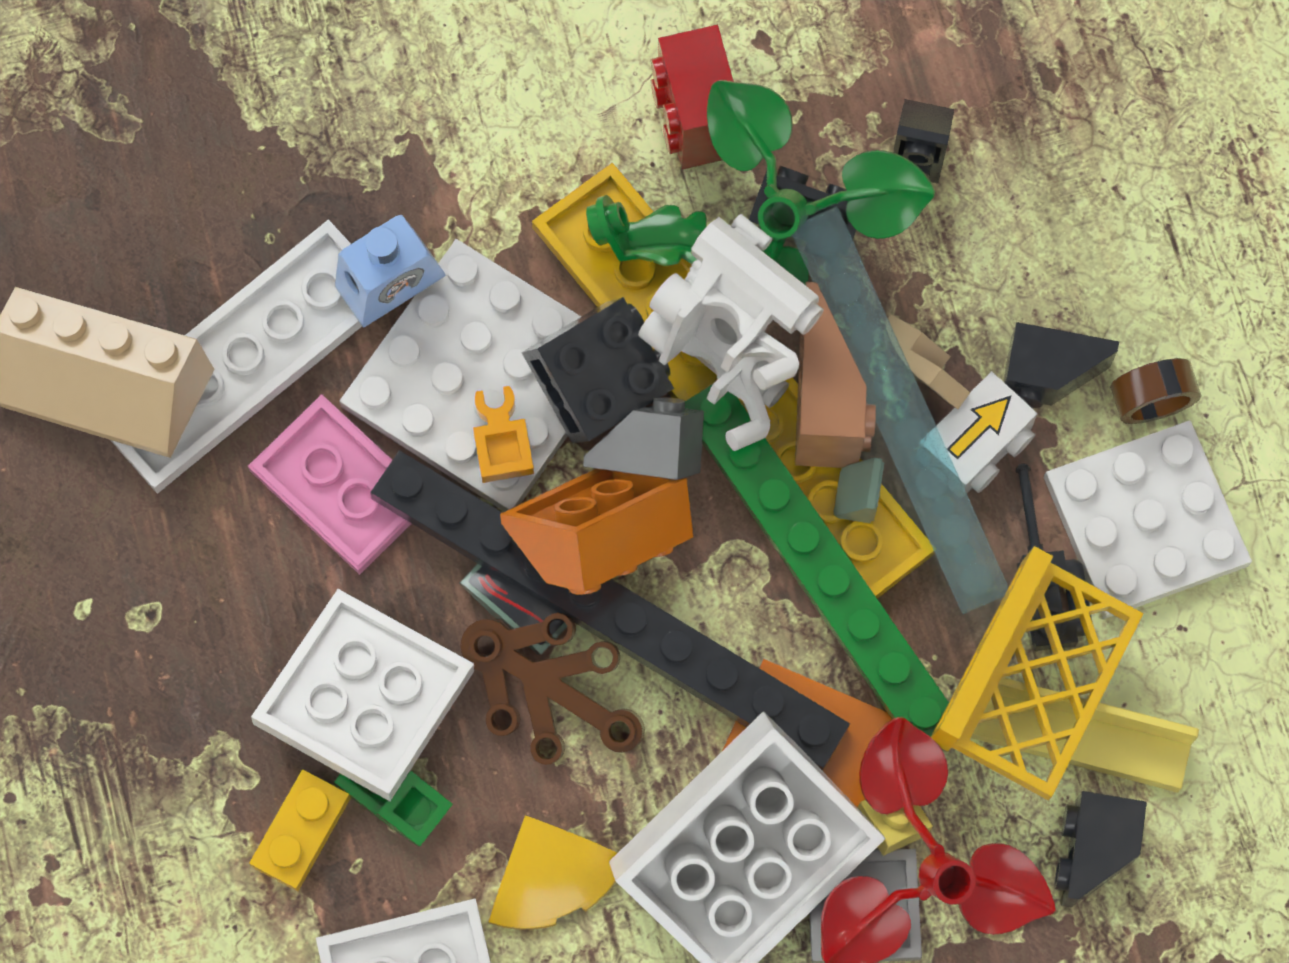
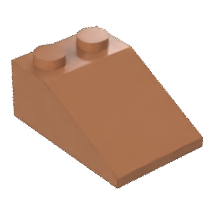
M806 282V286L819 296L818 305L824 311L808 333L805 335L800 333L795 466L843 468L859 462L861 452H870L871 439L875 434L876 405L866 404L867 386L817 282Z

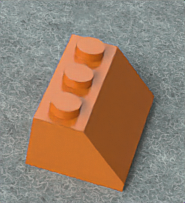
M596 468L500 514L501 524L543 580L548 584L568 588L569 592L577 595L596 592L604 582L616 576L631 574L638 569V565L653 557L668 555L673 552V547L694 537L687 478L675 480Z

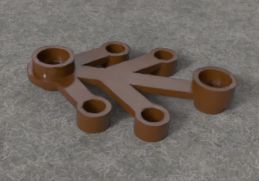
M554 613L547 616L543 622L510 630L501 622L493 619L476 621L464 631L460 648L463 658L474 663V669L482 672L490 705L486 715V725L493 734L498 736L511 734L517 730L521 720L517 708L510 704L504 672L506 670L523 683L535 736L531 742L530 750L533 758L538 763L548 765L557 762L565 752L564 740L556 732L549 698L600 730L603 744L614 752H628L642 742L645 726L643 720L636 712L630 709H618L611 712L560 679L589 671L599 674L612 672L618 667L621 659L620 651L615 644L609 641L594 643L586 651L534 663L515 650L545 641L552 645H563L570 642L575 635L576 625L569 615ZM555 619H561L567 625V634L562 639L554 638L550 633V624ZM483 636L491 637L495 643L494 652L490 656H484L478 650V641ZM600 647H605L612 653V663L608 667H600L595 662L594 655ZM500 709L508 711L512 717V723L508 729H501L495 723V714ZM616 721H622L628 725L630 734L626 741H618L612 736L611 729ZM543 738L552 739L557 746L556 754L552 758L544 757L540 753L539 744Z

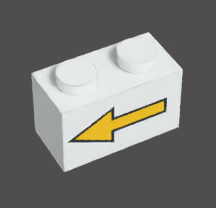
M991 371L970 392L960 408H954L919 443L916 458L960 499L972 488L980 493L999 473L1000 470L995 465L1007 453L1016 457L1032 441L1035 434L1031 429L1038 413Z

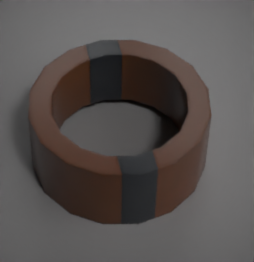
M1183 358L1161 360L1135 368L1119 376L1110 386L1120 420L1125 424L1146 423L1177 414L1197 403L1202 396L1191 362Z

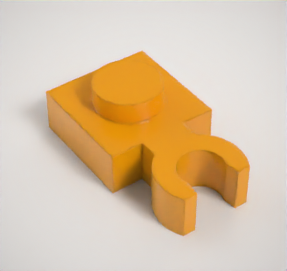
M510 386L503 387L505 401L499 408H490L485 404L482 390L476 391L475 394L476 411L479 417L488 423V425L473 427L483 483L534 474L525 419L509 420L515 411V397Z

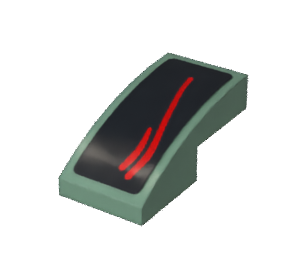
M479 564L459 582L493 617L501 619L510 629L540 623L547 616L558 613L527 592ZM555 619L550 624L551 635L557 638L566 629V623L561 619ZM545 641L529 647L537 655H541L551 644Z

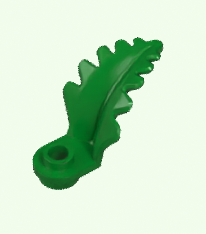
M608 195L598 197L596 204L588 206L586 209L588 226L594 240L600 246L609 243L619 262L641 259L662 266H671L678 264L681 259L691 264L698 260L692 255L691 249L699 235L707 227V217L702 211H695L687 218H682L678 206L664 205L637 222H629L623 205L620 202L614 203Z

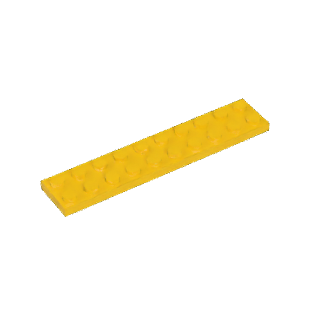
M612 162L532 220V228L597 307L607 301L624 297L627 304H632L639 311L645 322L654 311L649 305L660 286L675 273L685 280L692 264L684 259H681L678 264L671 266H662L641 259L619 262L609 243L602 246L596 243L588 226L586 209L588 206L596 204L598 197L608 195L614 203L620 202L625 208L629 222H637L654 212ZM682 351L668 362L671 372L668 378L674 387L668 393L672 398L687 401L718 380L717 374L701 361ZM793 377L785 381L789 383V386L778 402L771 408L765 405L770 419V429L765 438L876 598H879L935 554L936 548L882 484L876 515L871 524L840 519L834 516V506L842 468L795 466L798 383ZM738 398L739 401L741 402V404H742V405L744 406V408L746 409L743 400H741L740 398Z

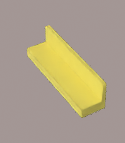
M1004 677L1001 678L998 688L1005 707L1030 700L1025 683ZM1037 686L1040 697L1058 693L1057 691ZM1080 698L1082 706H1084L1087 699ZM991 699L984 713L995 710ZM1069 699L1043 705L1053 733L1073 728L1076 718ZM1099 703L1069 764L1178 793L1182 788L1190 748L1198 738L1199 729ZM1034 709L1008 715L1017 743L1043 737ZM998 718L977 724L971 736L972 739L1007 747ZM1067 739L1056 741L1059 752ZM1046 744L1022 751L1050 759Z

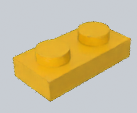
M302 769L249 862L250 866L298 892L350 801V795Z

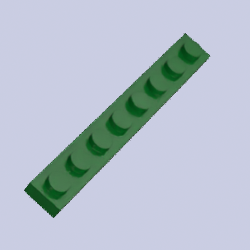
M710 385L685 401V408L704 411L702 444L892 719L903 717L931 737L949 701L766 438L737 451H733L726 441V432L751 421L748 412L737 396L728 391L713 404L707 399L712 387Z

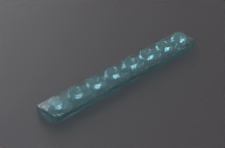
M836 206L806 220L792 236L812 281L817 282L867 386L866 401L868 404L876 405V423L962 615L1003 597L1008 589L1007 582L838 207Z

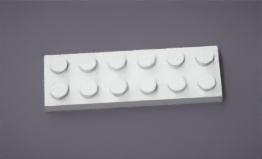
M329 219L185 335L198 340L215 370L171 458L111 440L157 494L362 327L335 287L338 254L351 243Z

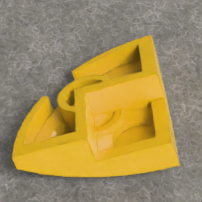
M525 815L488 921L489 924L520 930L542 929L555 926L557 918L568 915L579 908L586 912L599 902L615 884L616 881L609 861L617 852Z

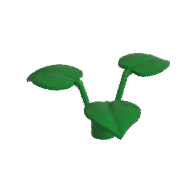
M719 80L711 86L707 103V121L713 146L720 158L738 171L752 170L763 158L765 159L767 164V187H765L764 193L768 199L759 209L758 222L762 231L769 235L772 241L763 252L805 286L806 282L809 281L810 273L806 255L797 248L783 245L786 238L793 235L806 222L808 215H812L836 203L848 201L846 213L851 225L867 237L885 239L896 236L910 227L935 196V189L931 181L917 165L903 156L885 150L865 151L854 156L845 164L842 170V179L847 191L837 192L815 202L807 203L803 195L795 190H779L777 188L776 158L771 151H776L785 146L792 134V114L786 101L774 90L758 84Z

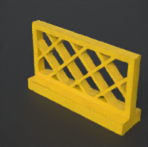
M1034 546L1021 562L931 738L943 750L948 752L953 748L1044 799L1049 800L1052 798L1144 613L1050 563L1053 556ZM1051 581L1070 591L1076 610L1051 616L1044 596ZM1085 600L1091 602L1094 605L1086 606ZM1038 608L1041 619L1031 621ZM1107 611L1125 621L1118 637L1099 642L1090 615ZM1080 618L1089 645L1064 652L1054 624ZM1044 627L1053 655L1028 661L1021 639L1025 632ZM1112 648L1107 660H1105L1102 650ZM1015 653L1018 664L1007 667ZM1092 653L1099 676L1095 683L1076 688L1067 660ZM1057 663L1066 691L1040 697L1031 670ZM1021 673L1030 700L1005 707L998 684L1002 677ZM1090 693L1084 706H1082L1079 696ZM991 699L995 710L984 713ZM1069 699L1076 722L1071 729L1053 733L1043 705ZM1034 709L1043 737L1017 743L1008 715ZM998 718L1007 747L989 751L971 741L970 738L978 723ZM1067 739L1059 752L1056 741ZM1046 744L1053 764L1046 781L1026 771L1020 751ZM1010 754L1013 763L1002 758V756Z

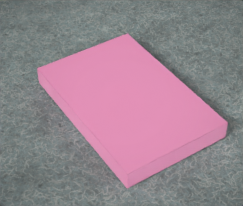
M322 394L248 465L250 472L359 575L412 524L371 499V490L392 459Z

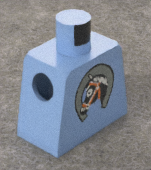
M398 215L381 226L372 229L368 234L350 244L338 254L335 287L364 328L446 275L416 231L403 215Z

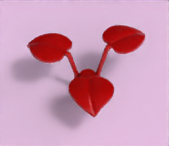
M903 717L892 719L873 736L860 764L859 783L866 802L876 812L891 814L903 808L906 818L928 846L931 854L923 860L919 868V882L921 885L918 888L898 889L888 895L886 887L878 879L870 876H857L842 881L830 892L825 901L821 916V957L824 963H877L894 954L903 945L911 929L909 914L896 904L903 899L919 898L922 901H926L933 895L944 903L950 905L958 904L962 916L971 927L982 933L992 935L1014 931L1033 920L1051 915L1056 911L1055 903L1046 880L1035 864L1020 850L1004 843L986 844L976 849L971 857L969 866L960 859L946 853L944 847L935 840L915 813L913 805L925 806L940 796L947 783V761L941 747L935 740Z

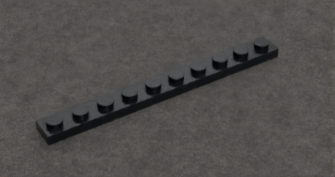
M400 450L370 492L371 499L495 575L527 592L556 612L569 615L577 625L600 639L615 644L623 653L746 728L764 711L822 771L850 726L849 722L613 579L601 584V588L598 591L584 595L572 594L568 588L546 583L501 524L500 514L502 512Z

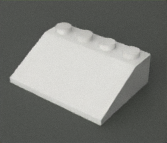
M763 711L609 861L615 881L700 963H758L886 838L814 761Z

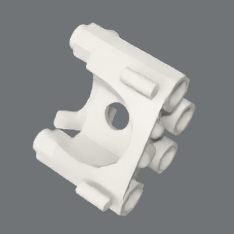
M742 214L735 218L731 226L718 217L705 228L691 249L692 255L698 260L693 262L685 280L675 273L660 286L649 305L654 311L646 319L638 333L640 338L661 354L659 361L663 365H666L682 351L696 357L717 374L718 380L712 385L707 396L711 403L715 404L728 391L743 400L751 421L726 432V441L733 451H737L767 436L770 429V419L765 405L771 408L778 402L789 386V383L785 380L794 377L799 367L796 353L765 333L767 326L774 320L790 334L798 330L801 334L805 335L817 323L824 311L818 305L819 296L763 252L771 243L772 238Z

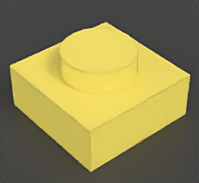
M866 800L859 803L857 808L886 838L878 846L883 856L921 839L920 835L906 818L903 808L891 814H881L873 810ZM913 805L915 813L930 832L933 825L920 806Z

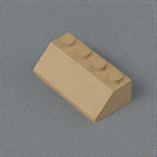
M15 287L0 315V407L171 458L215 370L198 340Z

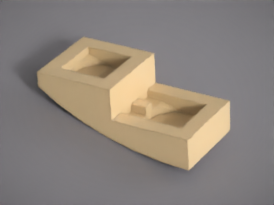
M891 314L885 324L888 336L900 359L920 381L947 403L959 409L970 392L942 369L951 356L923 332Z

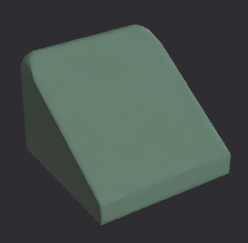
M871 458L842 468L834 506L835 517L870 524L871 521H874L884 469L882 459Z

